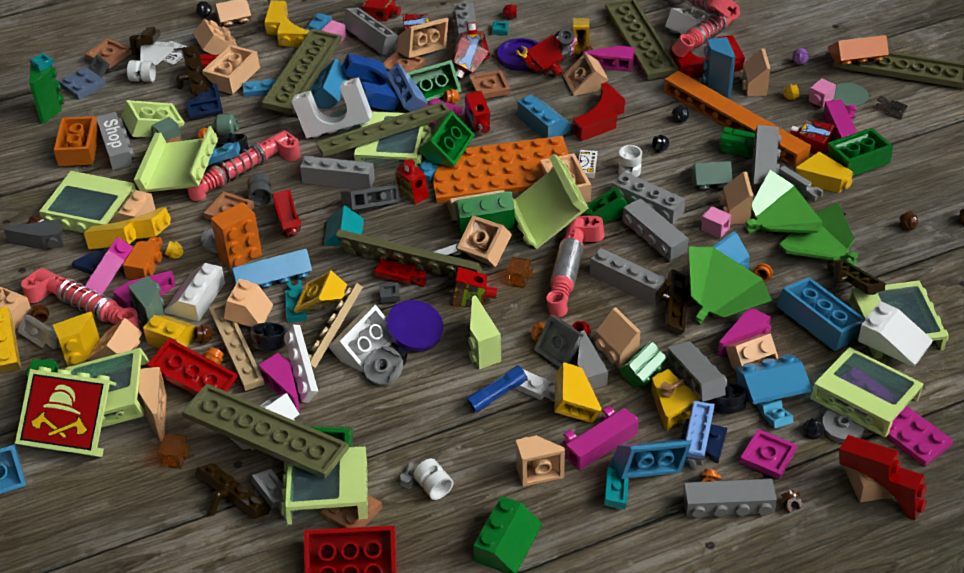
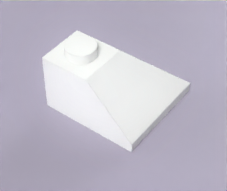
M156 41L154 44L141 45V63L143 61H154L155 65H158L174 50V43Z

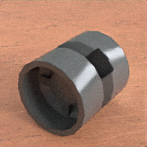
M254 173L249 176L247 181L249 200L254 201L256 206H264L270 203L272 200V190L269 176L265 173Z

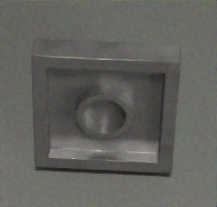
M550 315L534 350L560 368L563 362L571 363L584 335L557 316Z

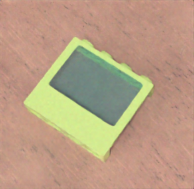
M372 112L373 115L369 123L361 127L405 113ZM429 123L357 146L354 160L364 162L365 158L412 159L418 168L419 164L422 163V154L418 148L427 137L426 131L429 132Z
M70 171L39 212L44 221L60 219L63 229L83 233L91 226L108 224L124 200L136 190L135 184Z
M920 281L885 285V291L877 292L875 295H867L858 288L851 289L850 307L865 319L876 305L882 301L899 309L933 341H936L940 350H944L946 341L949 339L948 332L944 330L941 318L936 314L934 305L930 302L927 291L922 287ZM869 347L874 359L882 358V352Z
M849 347L814 383L810 399L886 437L890 432L893 420L912 399L918 401L924 384Z
M141 348L65 368V370L71 371L70 375L77 376L78 372L88 373L91 378H97V375H104L110 377V381L116 382V386L109 385L101 427L144 416V409L138 402L137 396L141 365L148 364L149 359Z
M366 446L349 447L326 479L284 462L285 474H283V483L286 488L282 489L283 501L286 502H282V516H286L287 525L292 524L293 510L358 506L359 519H368Z

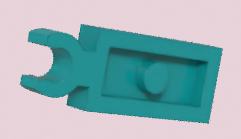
M298 280V284L293 286L291 281H288V290H285L287 323L307 321L306 312H294L303 291L302 282Z
M613 457L606 471L603 505L625 510L629 478H620L613 462Z

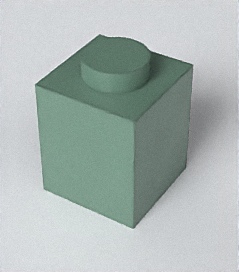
M170 117L152 125V136L155 133L161 132L165 141L178 136L181 138L179 125Z

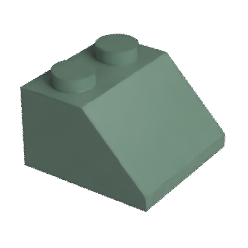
M731 161L698 163L689 167L693 186H699V189H710V185H717V188H723L732 181Z
M147 276L128 285L133 307L144 325L147 324L153 315H164L162 306L165 304L159 294L161 288L157 281L153 282Z

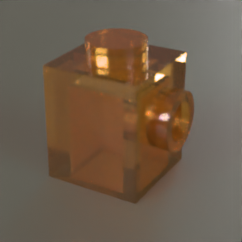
M512 256L506 271L507 286L525 289L528 279H531L533 275L530 259Z
M165 434L157 453L161 467L182 469L185 458H188L190 455V445L187 444L186 436Z

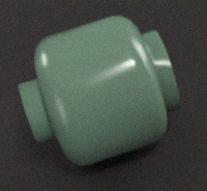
M218 114L212 122L213 130H216L219 136L229 135L228 133L235 134L238 131V119L233 114Z

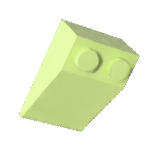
M126 100L121 115L132 137L136 138L151 137L153 133L152 125L167 117L172 118L179 127L184 126L183 119L172 103Z
M475 295L472 296L470 337L468 338L471 351H469L471 361L475 362L479 369L501 362V334Z

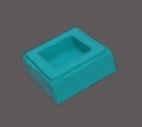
M493 21L492 35L508 36L509 22Z
M41 53L29 60L30 64L38 71L54 65L53 59L45 53Z

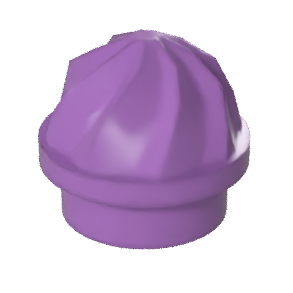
M803 48L796 49L793 52V61L798 65L807 63L809 53Z

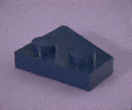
M213 84L210 90L207 92L203 91L196 98L186 102L190 120L223 114L217 84Z
M110 247L100 248L73 261V268L92 275Z
M686 418L681 440L686 439L690 419ZM711 424L706 453L713 457V462L719 463L727 428Z

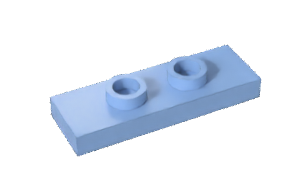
M693 401L685 439L691 442L687 457L704 460L714 404Z

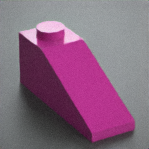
M614 46L585 51L599 61L602 69L632 72L635 47Z
M117 237L85 286L97 291L99 294H103L127 259L133 246Z
M171 271L149 276L153 282L157 281L161 288L160 296L176 286L173 272ZM143 278L128 281L113 291L115 301L119 306L134 308L128 285Z
M754 308L748 309L719 341L718 356L728 355L725 347L727 345L758 334L769 333L771 330V317Z
M277 353L260 363L259 371L264 382L278 395L287 393L295 408L299 411L298 395L291 370L292 364L287 358H283Z

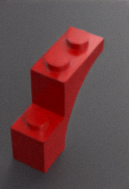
M285 190L272 193L282 235H287V237L298 235L297 232L301 230V221L297 216L291 191Z

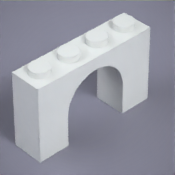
M359 77L342 82L340 90L347 106V112L339 117H328L321 113L317 108L311 91L294 96L292 104L306 138H317L327 132L332 134L342 128L346 130L352 128L353 125L369 123L373 114Z

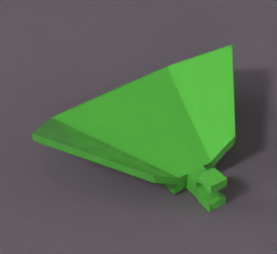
M769 170L752 202V211L755 219L746 220L747 226L745 230L747 233L750 234L759 229L763 232L818 233L822 226V220L793 184L772 170Z
M839 203L816 212L822 220V226L818 233L792 232L779 245L780 249L786 254L827 259L833 262L835 260H846L854 266L857 264L855 259L858 257V254L853 251L848 252L854 241V236Z
M688 247L691 298L698 304L697 306L702 308L694 321L700 325L708 313L713 316L727 318L772 301L763 279L714 247Z

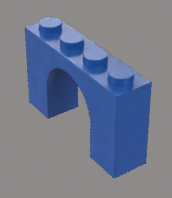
M347 53L341 67L345 76L359 77V79L367 81H361V85L369 106L395 112L401 101L386 74L387 70L383 62Z

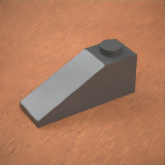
M398 184L340 191L342 206L345 205L351 210L400 202Z
M60 219L4 227L8 243L44 250L64 247V232Z

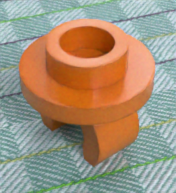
M704 469V472L699 473V477L703 478L701 482L721 480V476L717 474L716 470Z

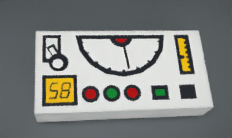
M580 150L579 163L587 178H595L598 151Z

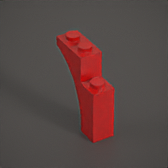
M602 83L601 100L592 110L573 119L572 132L582 142L616 129L617 115L624 113L626 104L624 97L609 83Z
M851 435L846 437L839 448V464L861 472L879 483L898 501L906 517L916 520L919 513L924 512L927 501L924 500L927 485H924V475L902 468L901 461H899V451Z

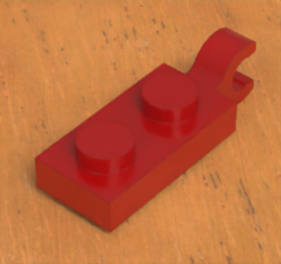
M381 259L374 270L375 277L405 284H410L413 281L420 287H424L427 283V280L424 279L426 273L417 271L416 266Z

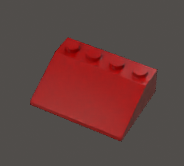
M395 525L304 530L305 573H397V536Z

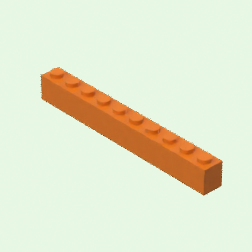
M679 70L665 78L664 93L723 127L755 133L757 124L778 127ZM779 127L778 134L781 135V142L778 145V149H780L779 159L796 168L809 159L811 145Z

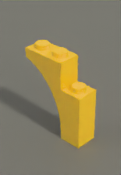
M271 1L265 19L266 35H277L279 47H300L310 31L300 28L289 21L287 18L286 1Z
M161 207L132 219L91 226L83 233L89 250L111 247L117 237L128 244L138 238L156 237L171 224V217L167 212V208Z

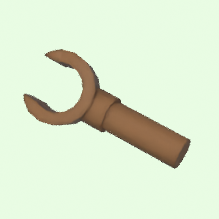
M681 379L672 385L663 382L660 386L663 389L659 393L670 398L674 390L685 384L686 381Z

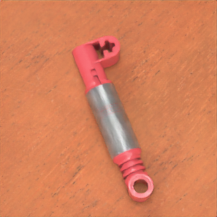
M578 216L568 224L565 238L560 243L550 280L551 291L546 296L550 315H555L559 318L567 314L569 294L575 286L584 245L582 242H598L605 236L601 217Z

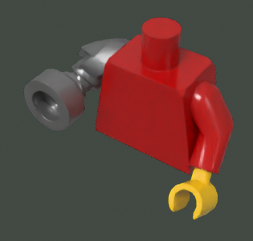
M569 28L560 30L558 33L560 49L552 34L529 50L521 46L523 52L520 54L516 50V54L522 56V60L529 69L542 72L543 74L551 71L555 77H558L563 73L559 65L571 54L572 46L570 45L574 42V32Z

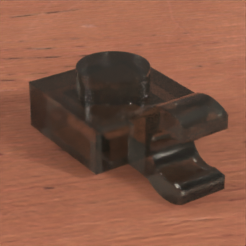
M879 96L877 102L880 103L876 104L875 109L883 110L885 115L901 120L908 105L894 100L888 102L884 96Z

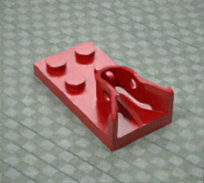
M171 338L167 339L147 364V368L160 367L163 380L195 396L206 384L229 392L239 376Z

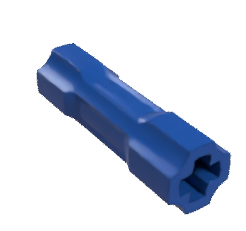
M516 365L494 382L468 396L467 401L474 412L478 413L500 396L526 382L528 378L520 365Z

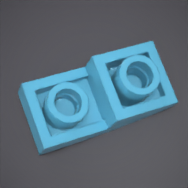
M781 399L755 404L761 415L775 429L794 423L793 415L782 407Z

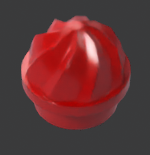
M506 5L503 9V15L511 20L512 18H517V5Z
M577 321L572 325L579 332L584 330L589 337L591 330L588 323Z

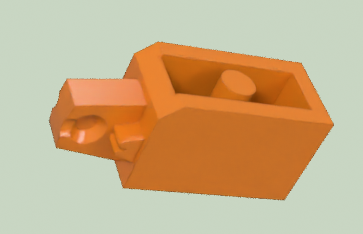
M151 237L147 242L139 241L135 244L123 263L126 279L136 280L154 274L157 264L162 260V252H160L163 245L162 238Z

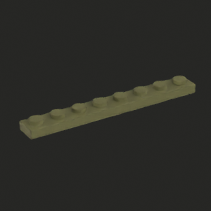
M442 101L318 141L316 146L323 157L330 156L437 121L450 112V109Z

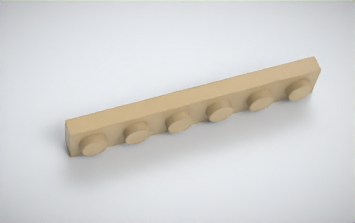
M358 283L353 288L348 287L344 292V301L340 300L335 307L336 314L333 313L327 321L329 326H325L319 334L321 337L320 341L317 340L311 348L313 353L311 355L308 354L312 370L318 365L363 287Z
M226 302L209 307L211 317L245 391L265 385L264 379L238 324L224 319Z

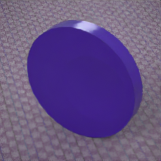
M526 38L508 40L502 43L497 50L498 62L503 67L514 71L531 70L522 60V56L516 54V50L521 54L523 52L521 46L529 50L537 45L538 42Z
M406 300L396 304L390 310L386 321V330L390 339L397 346L411 352H424L430 350L439 342L443 333V321L440 314L429 304L418 300Z

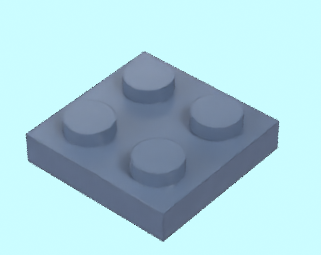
M87 67L59 81L60 86L78 100L106 86L105 80Z

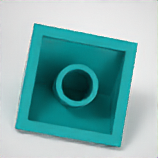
M343 205L327 219L324 246H342L336 237L338 229L362 235L364 218Z

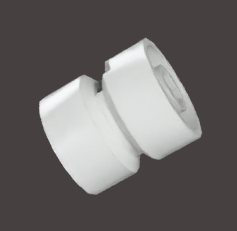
M130 60L127 66L129 81L140 82L142 79L143 82H154L156 76L154 61H143L141 63L139 60Z
M626 145L619 150L618 173L620 175L623 172L635 177L641 174L642 150L639 147Z
M427 459L421 462L414 471L415 480L424 488L431 499H440L452 489L453 480L443 471V468L435 459Z

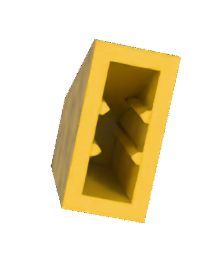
M573 18V32L577 39L573 47L575 49L573 54H580L584 45L589 46V18Z
M821 152L816 153L796 167L795 172L812 182V187L840 193L844 189H848L852 184L853 171Z
M563 362L555 374L554 412L593 424L601 413V406L585 372L581 367Z
M669 369L656 374L652 378L651 387L656 407L666 431L684 422L686 418L689 419L693 401L700 402V398L685 384L675 389L670 398L659 393L663 389L660 387L663 382L672 385L680 381Z

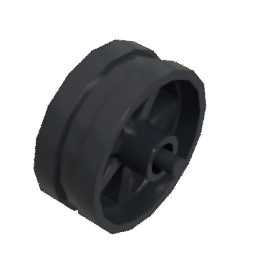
M228 133L229 135L219 138L216 143L219 148L227 143L238 142L241 147L239 154L243 153V149H249L246 134Z
M272 322L253 325L251 327V345L256 349L265 351L281 349L286 345L284 342L286 328L281 324Z
M727 383L725 396L708 400V403L714 404V411L736 413L746 407V389L738 384Z

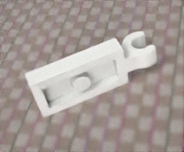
M524 370L528 380L515 389L539 400L546 397L555 402V385H552L551 381Z

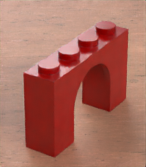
M734 36L717 37H727L735 55L734 72L743 70L745 56ZM674 43L670 44V55L680 72L691 78L701 77L704 74L703 60L705 58L694 55L691 50L685 57H679L672 51Z

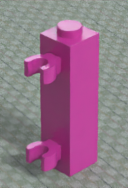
M842 100L825 101L823 116L826 123L835 125L834 141L857 133L851 120L856 118L852 111H857L855 105L845 107Z
M605 407L602 409V412L605 413L602 416L603 422L579 437H576L572 430L563 433L564 437L567 438L563 440V443L566 445V458L579 471L615 449L617 445H621L637 435L639 421L637 417L625 408L615 413L612 407Z

